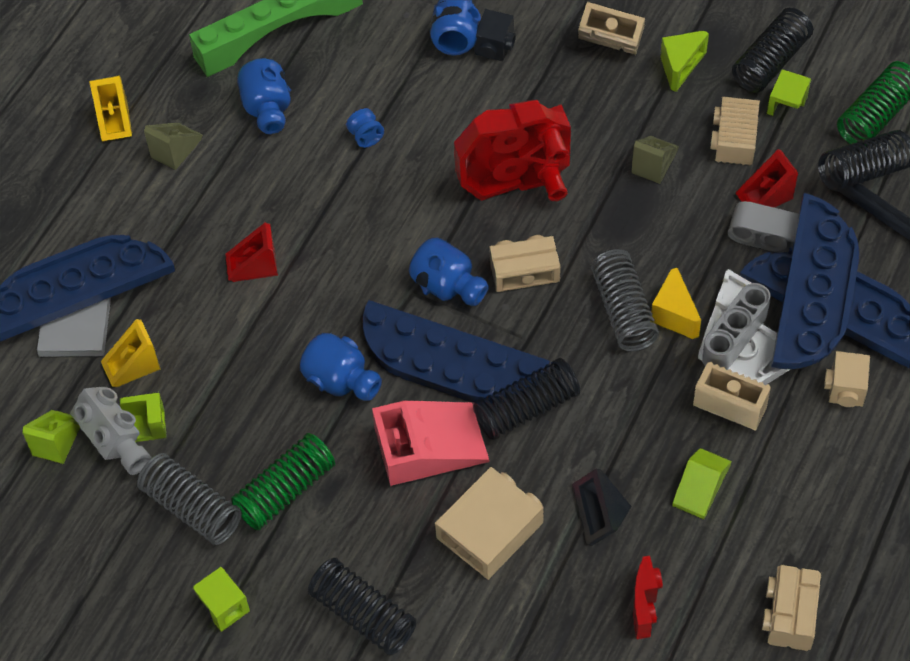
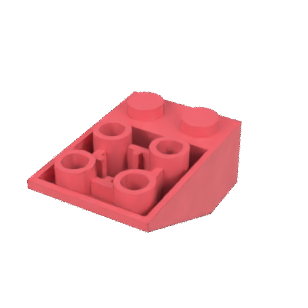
M405 400L372 408L375 432L390 486L489 462L472 403Z

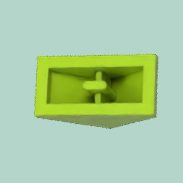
M698 31L662 38L660 57L671 90L677 92L707 53L708 32Z
M51 410L23 426L22 433L32 456L64 464L80 426L72 415Z
M700 448L688 460L672 506L705 519L732 461Z

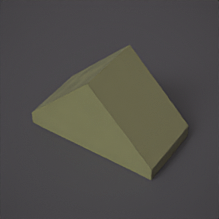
M180 123L146 125L144 129L151 158L174 170L181 165L203 136Z
M653 136L636 140L633 148L632 174L660 184L679 146Z

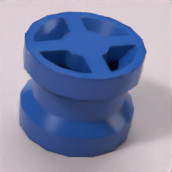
M360 109L347 120L346 127L351 134L355 135V141L360 147L366 148L375 145L384 135L383 126L376 121V116L370 109Z

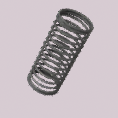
M613 249L601 253L593 260L591 272L594 274L604 307L609 315L613 332L618 340V346L626 351L641 350L656 341L659 331L654 323L655 319L652 317L648 301L645 299L646 296L643 293L639 277L636 275L637 272L632 264L630 254L622 249ZM623 254L622 256H614V257L608 258L607 260H605V261H603L601 264H599V265L597 266V268L595 269V265H596L599 261H601L602 259H604V258H606V257H608V256H611V255ZM617 258L627 259V261L610 264L598 272V269L610 260ZM619 264H623L622 266H620V267L617 268V269H614V270L608 271V272H604L605 270L611 268L612 266H616V265H619ZM619 295V296L615 297L614 299H609V298L612 297V296ZM621 301L616 305H612L614 302ZM623 307L619 311H614L616 308ZM619 313H626L621 317H616ZM622 319H628L623 323H618ZM630 324H632L631 326L627 327L626 329H621L624 325H630ZM645 329V330H643V331H641V332H638V333H635V334H630V333H633V332H635V331H637V330ZM650 329H653V331L649 335L641 339L632 341L623 340L625 337H635L644 334ZM651 337L649 340L634 346H625L622 344V342L637 343Z
M160 453L152 457L139 473L137 479L139 490L147 493L155 502L164 506L171 514H175L178 519H181L183 523H187L189 527H192L194 531L204 536L213 545L225 542L239 525L242 514L240 508L232 505L230 501H226L225 497H220L219 492H214V489L209 488L207 484H203L202 480H197L196 475H192L190 471L180 467V464L175 463L166 453ZM165 458L152 472L147 486L143 487L145 477L150 468L158 460ZM164 465L159 476L151 483L156 472ZM177 472L172 482L163 490L170 477ZM182 476L177 487L169 494L172 486ZM188 480L182 492L174 499L178 490ZM193 485L186 498L180 502L187 490ZM199 489L194 499L186 506L193 494ZM165 493L164 498L160 499V496ZM204 494L200 503L193 509L196 502ZM171 497L170 502L166 503V500ZM210 498L205 508L199 513L202 506ZM177 501L176 506L172 507V504ZM215 504L211 512L205 517L211 506ZM181 505H183L181 511H177L178 508ZM189 509L187 515L183 516V513ZM220 509L219 513H218V514L216 515V517L211 521V519H212V517L214 516V514ZM234 511L228 525L219 534L214 536L216 530L221 527L229 514ZM195 513L193 519L189 520V517ZM200 517L199 523L195 524V520ZM206 521L205 527L201 528V524Z

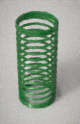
M900 61L890 63L837 119L838 131L848 143L852 144L858 141L846 131L843 124L844 118L851 132L865 140L878 135L899 110L910 100L909 85L901 77L890 73V71H896L910 81V77L904 72L891 68L900 67L910 73V65ZM892 76L901 80L908 90L904 89ZM884 84L887 85L895 94H897L901 98V100L897 99L896 96L890 90L886 89ZM880 88L883 89L891 98H893L897 102V104L893 103L888 96L882 93ZM876 93L880 94L893 108L889 107ZM872 97L876 98L889 112L885 111ZM869 102L873 103L885 116L880 115L874 107L870 106ZM865 106L869 107L881 120L876 119L873 114L866 110ZM861 110L864 111L870 118H872L876 122V124H873L865 115H863ZM857 115L861 116L867 123L871 125L872 128H869L868 125ZM847 118L851 120L857 130L867 135L868 138L857 134L849 125ZM854 121H856L857 123H859V124L864 128L865 131H863L862 129H860V128L855 124Z
M306 433L303 436V440L299 439L297 444H293L291 449L286 450V454H281L280 459H275L274 464H269L268 469L264 468L263 474L258 473L257 479L253 478L251 484L247 483L245 489L241 488L240 494L235 493L231 497V502L241 509V517L255 530H261L264 525H267L266 519L273 520L272 514L278 515V509L284 510L283 504L289 506L290 500H296L295 494L301 496V490L306 491L307 485H313L312 480L318 481V475L324 476V470L329 471L335 466V459L328 447L312 433ZM309 439L320 448V450L324 453L329 462H327L322 453L310 443ZM300 442H303L305 448L300 446ZM295 447L298 448L299 453L294 450ZM302 451L316 463L321 473L313 467ZM292 452L293 457L289 456L288 453ZM283 457L287 458L288 463L283 460ZM298 457L308 465L315 477L304 468ZM278 461L281 463L283 468L277 465ZM292 462H294L303 471V473L307 476L310 482L304 479V477L294 467ZM272 466L275 467L277 473L271 470ZM286 466L299 478L303 486L293 478ZM266 471L270 473L271 478L266 475ZM281 472L290 479L298 492L286 481ZM260 476L264 478L266 484L260 480ZM275 477L285 485L292 497L282 488ZM254 481L258 482L260 488L254 485ZM270 482L280 491V493L284 496L286 501L278 495V493L271 486ZM249 486L252 487L254 493L248 490ZM265 488L275 497L280 506L270 497ZM243 491L247 493L249 499L242 494ZM260 494L270 503L275 511L265 503ZM254 499H256L258 503L265 509L267 514H265L262 511V509L257 505ZM240 503L249 511L255 521L246 513Z

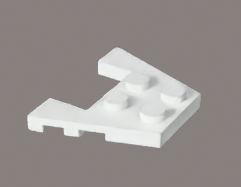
M729 269L725 273L699 350L698 359L702 360L707 334L742 288L751 284V282ZM762 324L727 370L731 369L732 373L744 374L745 378L756 379L758 383L763 381V384L767 385L791 369L771 368L777 333ZM732 326V328L741 329L740 327ZM715 349V350H714V351H716V352H724V351L719 350V349Z

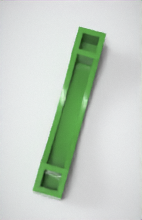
M262 0L189 34L193 56L205 75L209 77L234 65L255 42L284 24L316 15L339 16L362 5L363 1Z

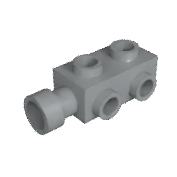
M107 387L83 389L70 412L72 417L105 460L121 458V464L130 475L140 473L144 465L151 459V456L143 446H138L135 442L140 434L134 426L136 422L135 417L130 412L121 409L116 402L118 396L112 389Z

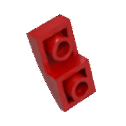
M650 556L642 558L636 578L633 619L637 640L651 637L652 624L657 623L654 603L657 600L658 589L663 588L659 567L653 568Z

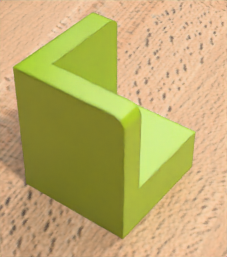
M782 69L771 92L767 114L773 116L779 103L793 108L804 107L808 98L811 78Z
M160 393L120 398L121 409L130 412L136 419L134 426L140 434L135 442L166 438L165 409Z
M219 567L193 587L197 596L209 609L214 624L221 632L250 612L246 596L222 567Z

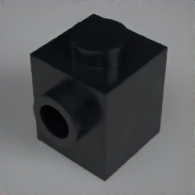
M485 9L477 27L475 55L487 59L504 60L507 51L513 50L516 40L514 15Z

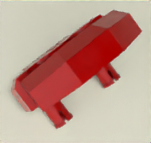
M529 100L509 104V109L486 110L476 117L454 141L455 171L461 187L481 201L517 188L524 191L544 185L549 200L559 201L565 198L568 191L560 173L570 166L571 125L562 105L547 108L540 104L538 100Z

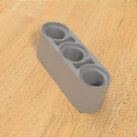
M739 202L731 219L728 236L741 244L777 253L789 252V248H793L799 214L753 202Z
M751 283L742 288L707 334L702 356L704 366L708 362H712L713 365L718 364L720 368L725 367L727 370L767 317L770 303V292L764 285ZM732 326H737L741 329L732 328ZM715 349H719V350H722V351H724V352H716V351H714V350H715Z

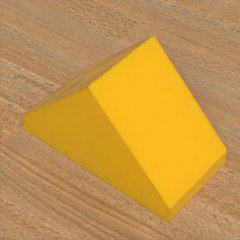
M114 76L89 81L101 140L108 141L132 136L128 102L121 77Z
M678 268L671 269L652 303L651 313L655 319L654 323L691 339L698 338L701 318Z
M136 319L101 360V364L112 387H119L160 370L153 344L142 320Z

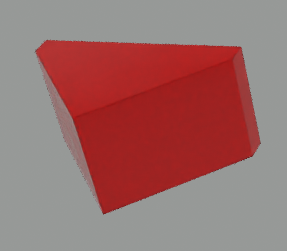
M778 149L740 187L736 195L741 202H753L775 208L793 199L798 172L784 153Z
M263 223L226 253L228 280L236 282L278 276L270 224Z

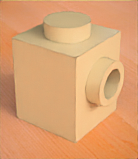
M836 351L832 369H826L824 389H830L829 403H837L844 407H863L868 391L870 355Z

